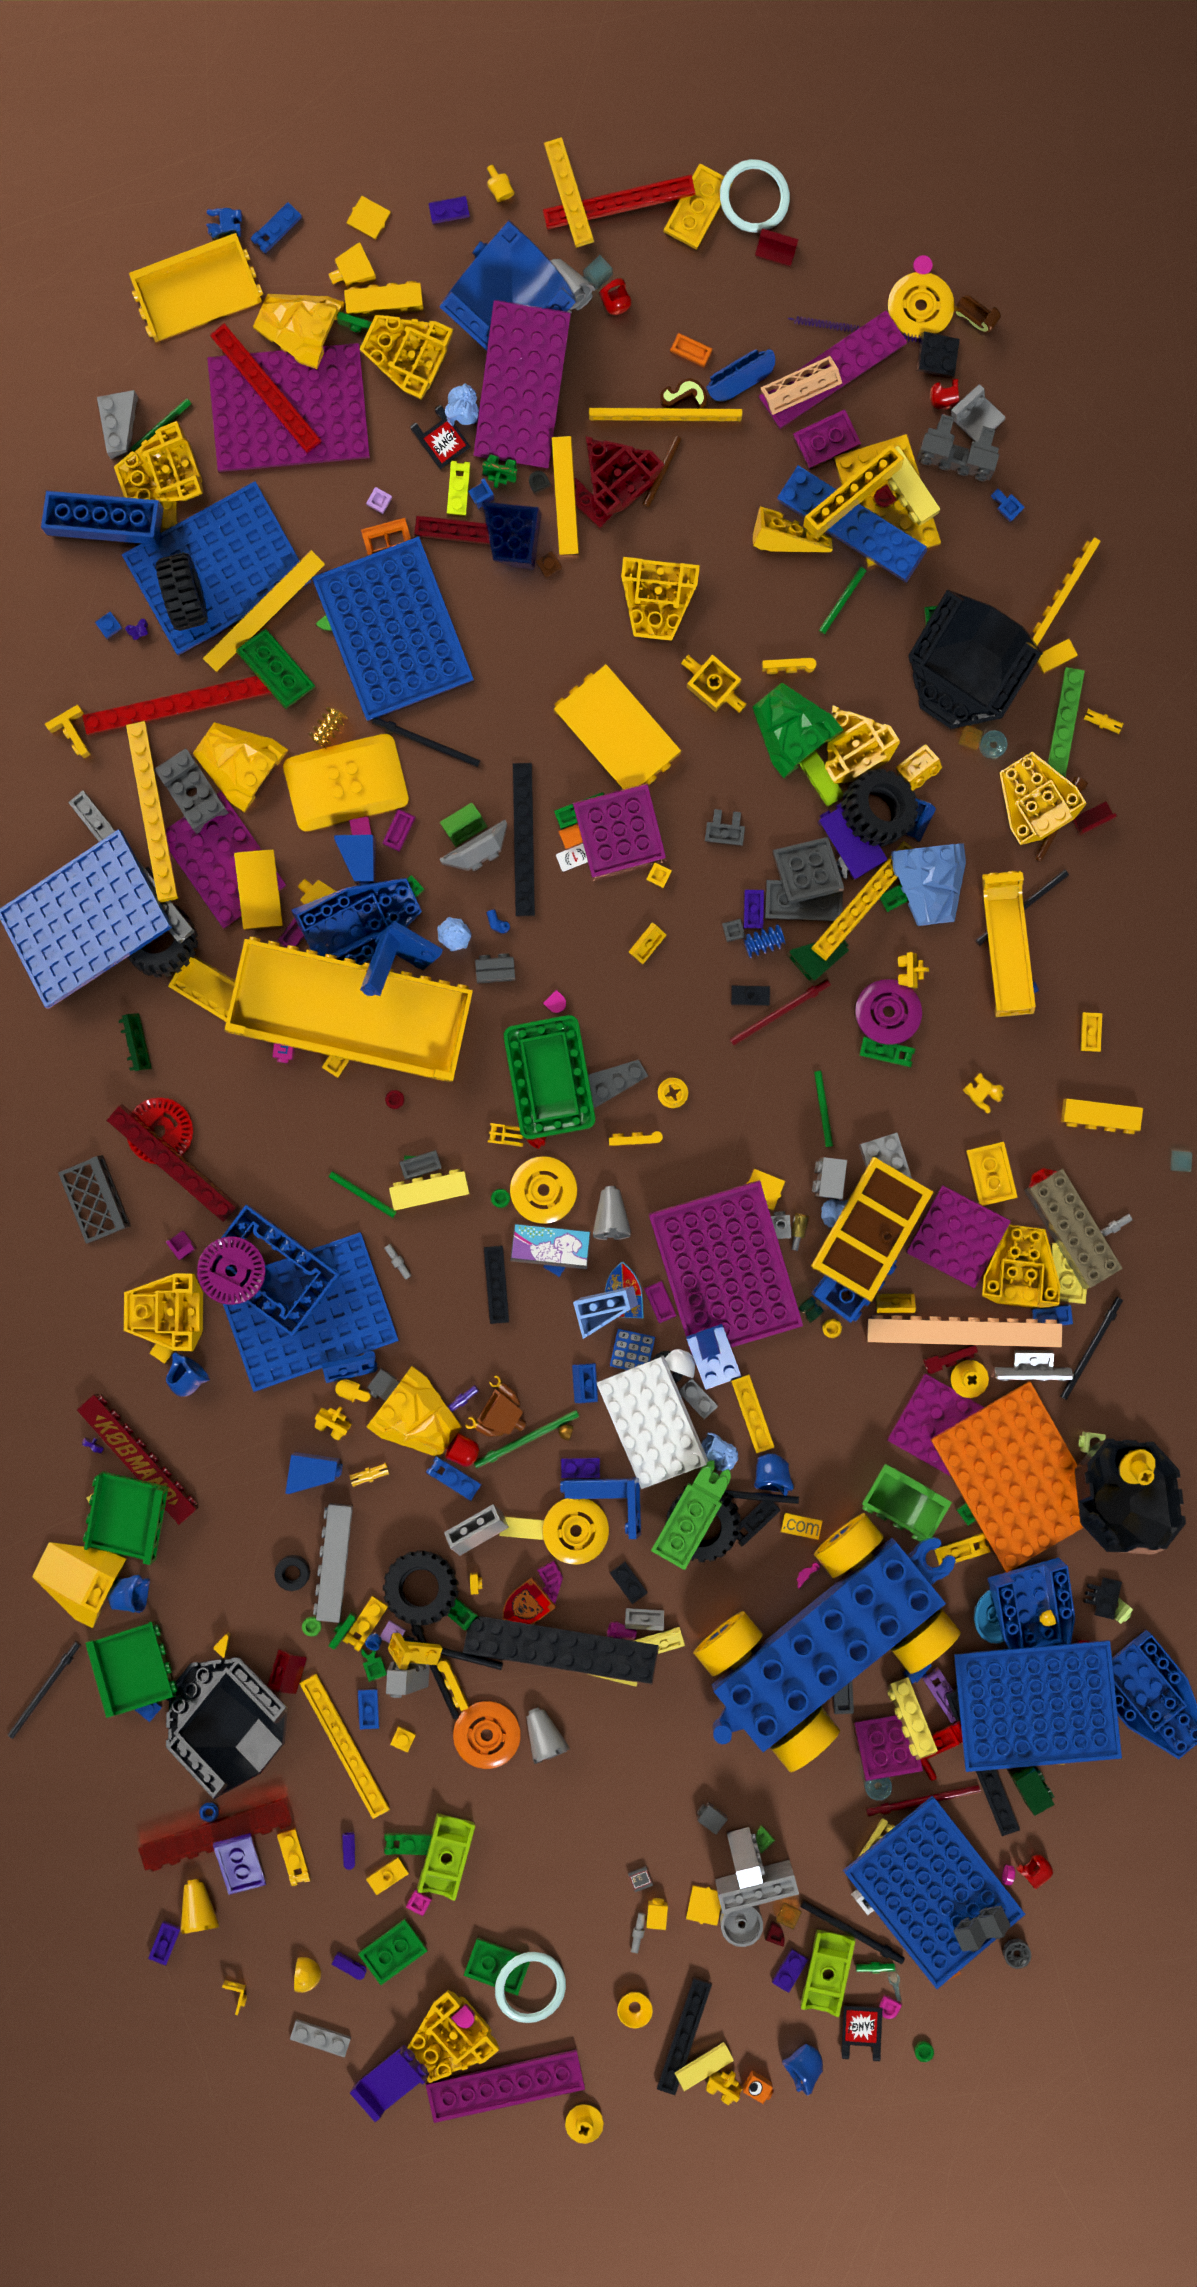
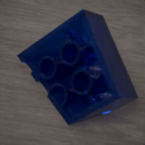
M482 502L493 561L515 568L534 569L542 515L540 509L531 506Z

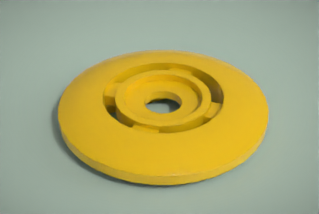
M914 272L904 276L894 285L888 299V313L900 332L904 335L906 334V336L909 333V337H912L913 334V338L916 335V339H919V335L921 339V333L924 331L934 334L942 332L950 323L954 312V297L949 286L940 277L932 273L919 274ZM926 289H931V291L938 297L939 301H936L935 296ZM918 300H924L927 307L925 310L920 311L916 308L915 303ZM903 309H906L909 316L916 319V322L908 318Z
M536 1157L523 1163L514 1173L510 1185L511 1199L516 1210L526 1219L536 1223H552L563 1218L572 1209L577 1196V1183L572 1171L560 1160L551 1157ZM540 1171L551 1172L558 1178L555 1180L549 1175H540ZM541 1184L548 1185L550 1189L548 1195L541 1196L538 1193V1187ZM533 1201L539 1205H547L548 1209L536 1208L529 1202Z
M567 1498L557 1502L548 1511L543 1522L542 1535L545 1546L556 1559L567 1564L578 1565L593 1560L602 1552L608 1540L609 1525L605 1513L593 1501L589 1499ZM578 1512L585 1513L587 1516H589L592 1520V1523L590 1524L586 1518L578 1516ZM573 1525L581 1527V1534L574 1537L571 1535L570 1529ZM562 1537V1539H563L567 1544H569V1545H571V1546H574V1548H573V1549H568V1548H566V1547L560 1542L559 1538Z

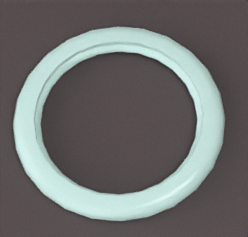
M749 159L734 165L726 173L720 187V202L726 217L733 225L747 232L761 233L762 228L770 230L783 220L788 211L790 192L783 174L776 167L762 160ZM759 169L765 171L776 180L781 193L779 208L765 222L750 223L744 221L731 207L729 200L731 183L738 174L745 170Z
M527 1952L514 1957L501 1969L496 1980L495 1998L499 2008L508 2018L517 2022L533 2023L547 2018L559 2007L564 1998L566 1990L564 1971L553 1957L545 1953ZM530 1961L541 1962L547 1965L555 1974L557 1981L555 1996L549 2005L541 2011L530 2014L520 2013L514 2010L506 2000L504 1994L506 1979L511 1971L522 1963Z

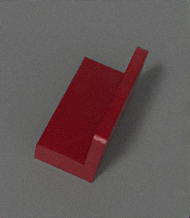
M762 228L755 256L790 267L799 239Z
M1107 801L1077 815L1072 822L1079 836L1113 820L1117 817V814L1112 813Z
M278 1649L267 1686L277 1692L296 1694L307 1658Z

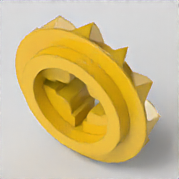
M668 1078L660 1084L658 1098L664 1106L678 1108L686 1102L688 1088L682 1080ZM669 1085L673 1090H681L676 1094L677 1101L672 1096L665 1097L670 1092Z

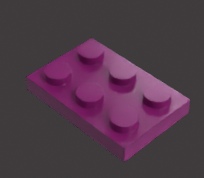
M845 409L793 433L796 444L809 470L861 445Z

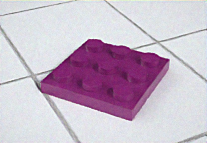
M896 1715L854 1723L865 1781L923 1771L921 1759L916 1760L915 1756H912L910 1752L908 1737L905 1738L902 1732V1722L900 1719L898 1720Z

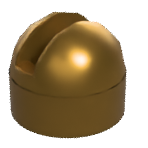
M561 1426L559 1436L564 1440L570 1441L574 1426Z

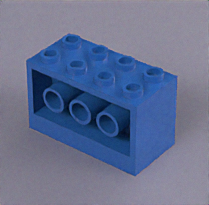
M896 1259L887 1273L888 1275H891L897 1268L895 1265ZM826 1275L811 1293L850 1323L852 1321L856 1322L862 1314L860 1311L864 1305L868 1306L871 1303ZM885 1281L882 1282L878 1291L883 1287ZM848 1290L849 1298L843 1300L842 1292Z

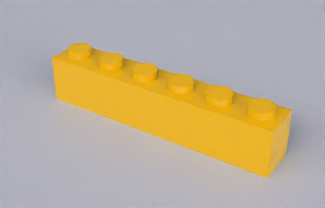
M892 445L887 447L808 513L804 518L803 526L815 539L820 537L900 470L904 457Z

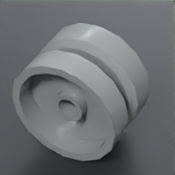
M757 1906L723 1914L722 1911L720 1913L721 1930L724 1938L729 1943L737 1947H746L754 1944L760 1938L763 1932V1920Z

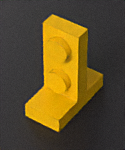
M77 704L48 721L45 725L51 733L65 727L62 731L67 739H72L74 743L72 748L77 756L81 755L83 758H86L91 754L72 721L84 715L82 708Z
M400 1633L392 1634L388 1647L392 1658L399 1669L407 1670L409 1663L437 1665L443 1649L439 1644L405 1641Z

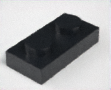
M626 1561L610 1572L632 1604L648 1593Z

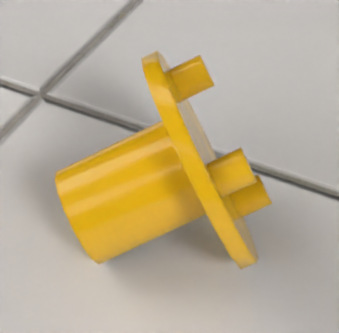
M974 1360L961 1361L954 1367L951 1372L950 1381L952 1388L957 1394L965 1398H974L985 1391L988 1386L989 1377L987 1370L982 1364Z
M1144 1449L1130 1450L1120 1461L1119 1475L1129 1484H1150L1154 1479L1153 1472L1156 1466L1153 1455Z
M581 2104L571 2109L566 2116L565 2122L566 2131L570 2138L583 2144L593 2142L599 2138L604 2125L602 2115L598 2109L587 2104Z

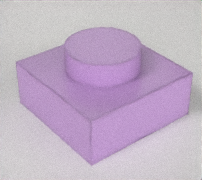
M375 487L366 505L384 514L392 500V496Z
M389 1620L380 1637L390 1644L391 1634L400 1633L403 1636L406 1629Z

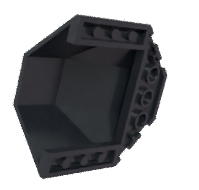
M947 589L908 656L912 664L914 673L912 675L915 688L918 691L920 709L950 729L1001 719L1041 657L1042 651L1022 625L995 607Z
M241 1658L190 1663L176 1681L178 1689L176 1696L167 1699L169 1701V1712H166V1728H168L166 1748L213 1799L261 1774L285 1744L288 1707Z

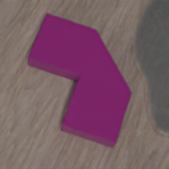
M553 1560L538 1568L537 1571L546 1586L542 1589L555 1604L563 1576Z

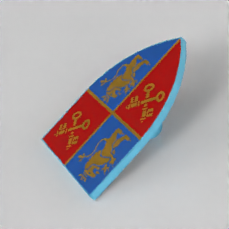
M622 1261L611 1272L606 1283L605 1292L633 1286L638 1305L619 1317L644 1318L643 1294L640 1282L632 1269Z

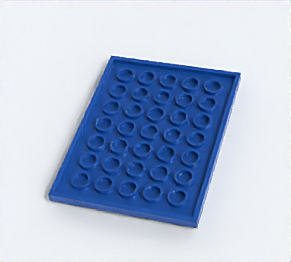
M419 536L312 577L367 721L474 681Z
M1109 1640L954 1654L966 1772L1122 1759Z
M933 1796L843 1870L936 1989L941 1987L996 1940L995 1938L986 1939L982 1947L975 1952L971 1950L962 1951L953 1932L961 1920L967 1917L971 1920L979 1916V1911L995 1906H1002L1011 1926L1026 1915Z

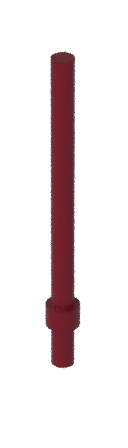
M826 979L816 986L812 985L802 995L729 1039L732 1045H736L806 1000L817 997L819 992L831 986L830 982Z
M975 1785L892 1804L887 1802L881 1804V1806L866 1809L868 1817L879 1814L888 1815L892 1811L920 1806L931 1796L939 1802L980 1793V1786Z

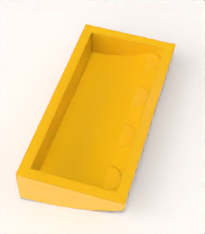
M274 850L234 853L243 929L247 931L283 926Z
M196 956L194 958L190 957V964L187 967L183 965L181 967L182 971L175 973L168 987L226 1022L235 980Z

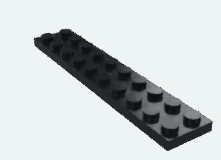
M477 1616L467 1629L463 1653L653 1685L659 1645Z

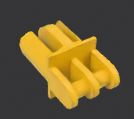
M490 1123V1140L487 1142L523 1147V1143L505 1141V1137L523 1139L522 1135L506 1133V1129L520 1131L519 1127ZM497 1127H503L502 1133H497ZM496 1135L502 1136L501 1141H495Z
M349 1379L339 1381L335 1388L336 1393L340 1397L350 1400L352 1403L355 1402V1399L367 1402L371 1398V1394L368 1391L360 1388L361 1383L359 1384Z

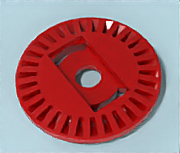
M151 1098L135 1107L132 1111L133 1114L153 1131L156 1126L162 1125L165 1128V1134L161 1138L182 1156L185 1154L192 1142L193 1124L183 1106L168 1098ZM164 1112L176 1120L177 1127L174 1126V1123L169 1118L164 1116ZM127 1139L131 1150L136 1156L145 1162L156 1164Z

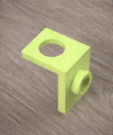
M1082 1432L1078 1444L1081 1447L1080 1451L1088 1453L1092 1448L1090 1440L1093 1437H1097L1101 1442L1105 1440L1106 1435Z
M1118 1598V1607L1114 1619L1121 1624L1129 1619L1133 1609L1120 1598Z

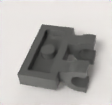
M714 809L713 823L707 822L705 841L743 846L745 826H740L741 812H733L732 825L720 824L722 810Z

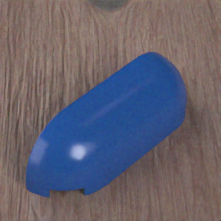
M757 349L753 350L714 373L710 377V383L706 386L709 395L716 401H727L765 379L775 366L774 352L771 349L758 352Z

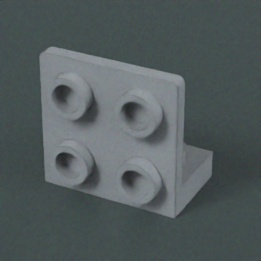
M980 384L951 409L954 422L977 442L979 441L983 426L995 429L1005 420V416L985 398V389Z

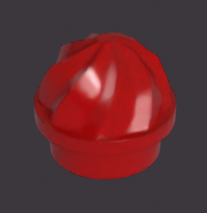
M546 1137L527 1139V1142L534 1148L539 1149L545 1145Z

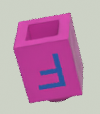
M274 1043L272 1057L277 1058V1062L288 1063L289 1060H294V1047Z

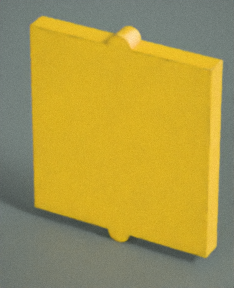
M361 196L356 206L352 208V213L346 223L376 240L381 229L385 228V222L391 211Z
M754 1169L750 1180L746 1184L760 1180L768 1209L774 1211L778 1198L781 1197L780 1193L785 1181Z
M693 1885L686 1919L700 1922V1924L706 1923L717 1926L721 1909L717 1890L710 1889L709 1886L704 1888Z

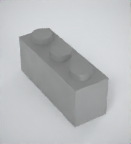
M493 1504L447 1530L444 1534L450 1548L460 1556L506 1530L509 1526L503 1512Z

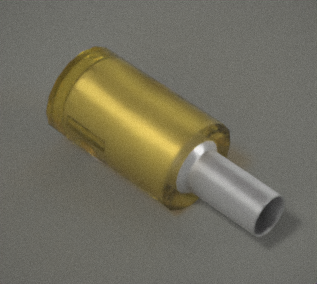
M795 1213L791 1236L794 1237L792 1250L798 1251L800 1239L805 1238L809 1220L807 1215Z

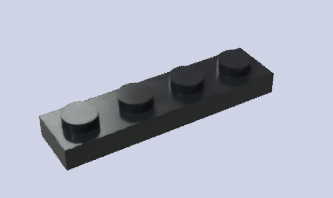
M503 1246L484 1247L490 1324L508 1323L509 1311Z

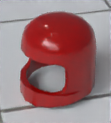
M622 278L612 280L600 290V298L609 314L620 315L631 307V297L627 293L626 283ZM621 285L617 289L608 292L611 288Z
M959 378L952 379V387L942 388L940 382L935 383L931 387L930 400L935 409H952L959 403Z
M458 1433L447 1448L446 1459L464 1467L471 1466L479 1455V1445L472 1439Z
M1034 1855L1025 1866L1020 1864L1016 1867L1017 1871L1029 1881L1035 1890L1047 1882L1053 1875L1051 1864L1042 1855ZM1038 1865L1039 1868L1033 1871L1035 1866Z

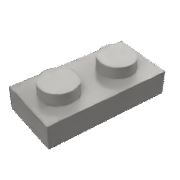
M692 1378L679 1389L681 1396L703 1419L708 1417L718 1407Z
M626 1608L625 1629L663 1631L664 1610Z

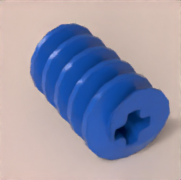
M779 925L775 926V931L772 927H769L768 933L764 929L761 930V936L755 931L753 938L750 934H746V940L743 938L747 954L750 958H752V952L759 956L760 949L766 954L767 947L774 951V945H777L779 949H781L782 943L786 945Z

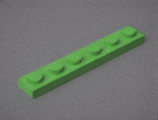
M1068 667L1064 670L1047 763L1063 777L1066 776L1085 672L1084 670Z

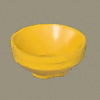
M630 1992L624 1995L617 2008L620 2021L629 2028L643 2027L650 2021L653 2013L649 1998L640 1992ZM632 2002L640 2004L641 2008L638 2012L630 2011L629 2005Z

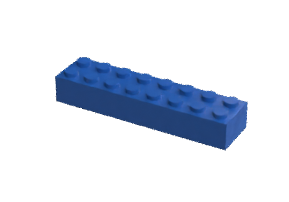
M798 465L777 499L781 504L805 518L808 513L837 489ZM860 504L855 506L826 531L906 583L928 551L927 546Z

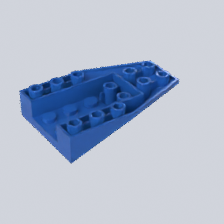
M407 878L347 887L291 910L310 950L317 951V955L325 957V954L337 956L336 960L344 961L345 958L356 960L355 964L358 965L372 959L377 946L375 943L376 937L391 923L396 921L402 926L407 927L422 912Z
M1059 1557L987 1578L1002 1637L1009 1649L1071 1644L1075 1612L1068 1566ZM1051 1610L1056 1624L1044 1626L1040 1622L1041 1613Z
M1145 1630L1112 1657L1117 1714L1129 1729L1177 1759H1180L1197 1745V1702L1188 1678L1153 1635Z

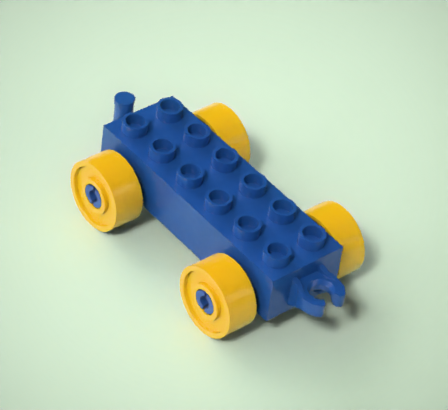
M862 1513L839 1528L814 1553V1556L832 1578L840 1576L850 1568L851 1571L752 1652L750 1650L758 1643L763 1634L745 1611L737 1613L708 1635L693 1652L711 1676H716L731 1667V1669L712 1683L714 1693L725 1705L720 1717L714 1721L712 1726L715 1741L719 1744H727L731 1741L732 1732L744 1729L763 1753L770 1748L787 1770L794 1772L822 1753L840 1733L838 1726L821 1705L891 1649L907 1671L912 1674L925 1668L948 1650L958 1639L961 1631L941 1608L946 1603L931 1585L949 1575L954 1568L956 1560L952 1555H947L938 1567H931L926 1563L925 1559L926 1554L930 1550L941 1546V1540L937 1537L926 1538L912 1552L906 1555L897 1542L890 1538L876 1551L871 1553L884 1536L868 1516Z

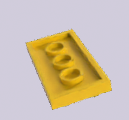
M699 164L692 176L696 195L679 200L663 232L697 250L721 207L720 187L725 176Z

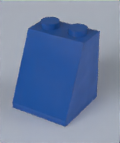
M334 835L335 842L357 886L376 883L375 837L373 835Z
M294 1452L290 1459L285 1494L295 1493L335 1481L342 1475L343 1464H340L339 1458Z

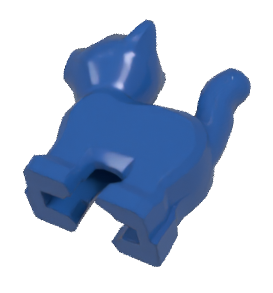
M227 207L214 210L207 209L206 212L209 216L218 215L220 224H206L208 234L213 240H218L222 235L234 233L241 237L240 224H234L236 220L242 222L241 210H233Z

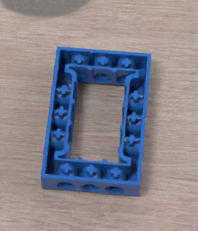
M245 1205L221 1238L239 1237L246 1240L253 1232L257 1238L264 1240L272 1246L273 1250L280 1252L289 1262H293L305 1274L313 1277L312 1281L305 1286V1290L300 1297L293 1302L294 1305L291 1309L262 1287L255 1296L245 1301L289 1335L295 1336L340 1276V1273L250 1205ZM222 1255L215 1260L213 1272H216L217 1263L223 1258ZM228 1265L226 1267V1274L230 1277L235 1276L237 1268L233 1265ZM246 1276L245 1280L242 1283H240L241 1286H244L249 1279L248 1276Z

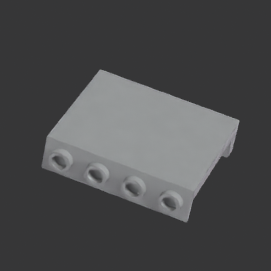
M790 1860L763 1866L765 1875H761L762 1884L740 1889L737 1874L715 1879L722 1913L726 1914L798 1895L799 1891Z

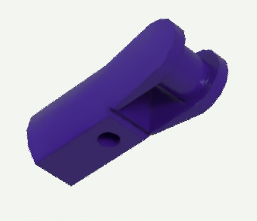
M347 1832L342 1833L343 1865L345 1869L351 1870L355 1866V1833Z
M340 1952L336 1954L331 1964L357 1980L365 1977L366 1967Z

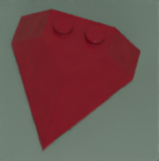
M586 436L594 502L607 516L627 508L653 485L665 466L651 450L635 449L633 446L606 440L599 441Z

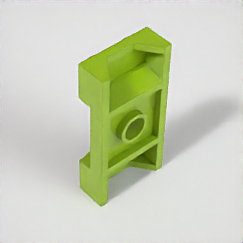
M437 1813L425 1864L417 1886L418 1892L435 1893L453 1901L456 1900L475 1829L474 1822ZM445 1853L452 1855V1859L448 1863L441 1861V1857Z
M816 1929L806 1985L804 1986L800 2003L801 2009H816L828 2012L835 2017L840 2016L855 1946L854 1937ZM827 1969L834 1972L830 1979L823 1977V1972Z

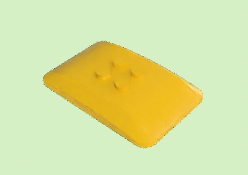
M380 734L290 757L283 764L297 825L305 832L349 822L352 819L401 809L409 801L395 741L389 734Z

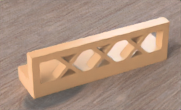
M831 356L760 389L767 400L771 414L774 415L842 384L838 367ZM828 364H830V366H831V367L826 368V369H821L822 367H824V366H826V365H828ZM808 373L812 374L809 377H804ZM791 381L794 382V383L791 384V385H786L787 383H789V382H791ZM773 389L777 390L774 393L768 394V392Z

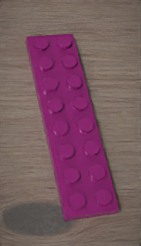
M886 310L800 368L803 369L831 356L838 367L842 384L774 415L771 414L764 395L761 394L758 398L777 427L781 429L906 345L907 341ZM828 364V365L822 367L821 369H826V368H829V367H831V366H830V364ZM808 373L804 377H809L812 374ZM791 381V382L787 383L786 385H791V384H793L794 382ZM773 389L769 391L768 394L774 393L777 390Z
M576 2049L440 2079L431 2083L427 2082L426 2089L433 2122L436 2123L585 2090V2085Z

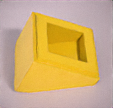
M229 1632L213 1647L223 1658L227 1655L231 1635Z

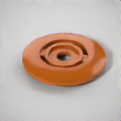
M494 1701L477 1702L470 1705L468 1709L463 1710L456 1720L453 1731L454 1745L462 1759L468 1764L482 1769L497 1768L507 1763L516 1753L521 1737L520 1726L515 1715L506 1706ZM480 1717H485V1720H481L478 1723H476L473 1729L470 1728V1725L476 1719ZM485 1729H489L493 1733V1737L489 1741H485L481 1737V1732ZM501 1742H505L499 1750L489 1754V1751L497 1748Z

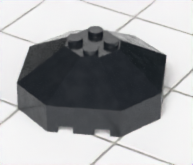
M1107 1438L1096 1443L1074 1469L1080 1524L1106 1552L1155 1554L1166 1550L1185 1526V1516L1181 1515V1505H1184L1182 1489H1178L1177 1479L1181 1478L1180 1470L1154 1442L1139 1443L1136 1440L1115 1441L1114 1439ZM1144 1449L1153 1455L1156 1466L1153 1472L1154 1479L1150 1484H1129L1119 1475L1120 1461L1130 1450Z

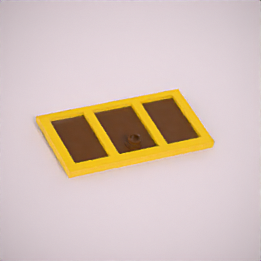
M873 1157L811 1267L871 1302L933 1191L885 1164L878 1158Z

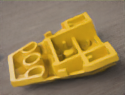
M267 294L253 329L269 341H274L285 353L288 352L294 356L298 363L318 369L324 355V342L334 319L337 320L338 313L343 311L345 302L329 296Z
M375 315L360 347V351L399 386L402 391L422 399L426 391L430 389L446 355L453 329L436 321L422 322L418 321V319L404 320L400 319V317Z
M178 421L157 429L154 436L148 441H143L141 447L135 452H130L114 466L120 487L126 498L168 502L186 501L203 494L202 477L190 442L186 439Z
M623 557L621 578L634 637L672 641L698 585L700 565Z
M214 722L192 754L227 800L245 813L256 798L254 796L274 765L278 766L288 749L271 738Z
M411 1366L366 1426L382 1439L437 1457L441 1456L462 1428L457 1418L441 1399L440 1394L431 1385L429 1378L413 1366Z
M449 1990L434 2001L407 2047L414 2053L415 2058L427 2068L429 2073L427 2081L429 2083L452 2075V2072L460 2069L462 2071L468 2069L469 2066L476 2063H484L500 2049L496 2039L491 2035L490 2026L464 1997L459 1998L454 1992ZM464 2004H467L475 2013V2020L469 2028L459 2027L451 2018Z

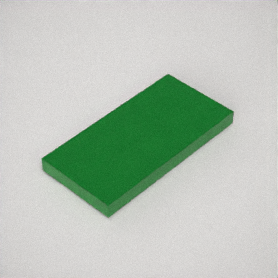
M266 628L236 650L238 655L285 709L315 688L314 683Z

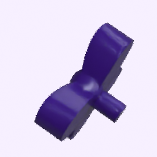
M141 619L136 626L127 625L125 630L132 636L133 640H137L139 637L148 634V623L145 619Z
M85 1437L82 1441L83 1446L90 1447L95 1453H102L104 1449L96 1444L98 1440L96 1438L91 1441Z

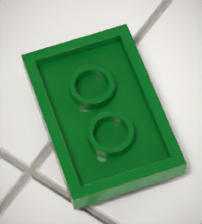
M405 1918L362 1949L358 1955L378 1983L382 1985L426 1953L428 1948Z
M477 1937L463 1976L495 1987L501 1969L508 1961L521 1953ZM530 1962L522 1963L511 1971L506 1979L504 1991L518 1996Z

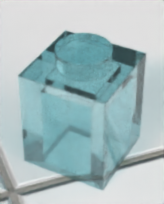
M600 255L583 270V277L592 283L596 290L613 275V268Z

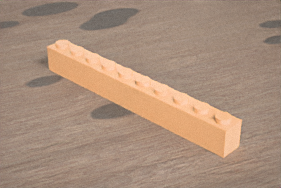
M872 1315V1318H867V1342L1062 1347V1324L1057 1323L1055 1319H1046L1045 1323H1038V1319H1026V1322H1018L1016 1318H1007V1322H999V1318H988L987 1321H980L978 1317H968V1321H960V1317H949V1320H941L939 1316H930V1320H922V1316H910V1319H903L901 1315H891V1319H883V1315Z

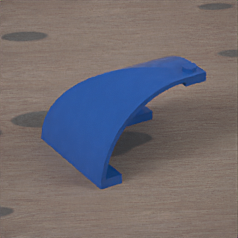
M508 220L458 279L439 307L487 351L494 300L567 312L575 304L576 298L571 287L553 263L519 228Z

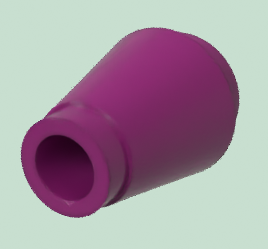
M617 1621L614 1623L610 1622L607 1630V1637L631 1641L635 1640L637 1634L636 1629H625V1625Z

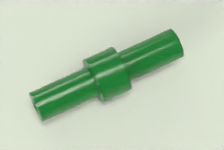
M871 1962V1964H856V1972L880 1974V1972L895 1971L894 1963L880 1964L879 1962Z

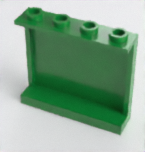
M102 1471L94 1477L92 1484L94 1494L89 1501L91 1511L86 1519L88 1528L83 1536L84 1549L87 1550L93 1547L143 1559V1564L151 1565L156 1561L169 1487Z
M151 1621L148 1624L85 1643L106 1718L176 1696L178 1689L175 1680L172 1681L171 1679L172 1667L165 1658L167 1650L159 1637L162 1635L159 1624L156 1625L155 1622Z

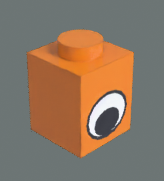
M753 2070L742 2086L743 2093L764 2104L766 2099L769 2100L774 2092L772 2082Z

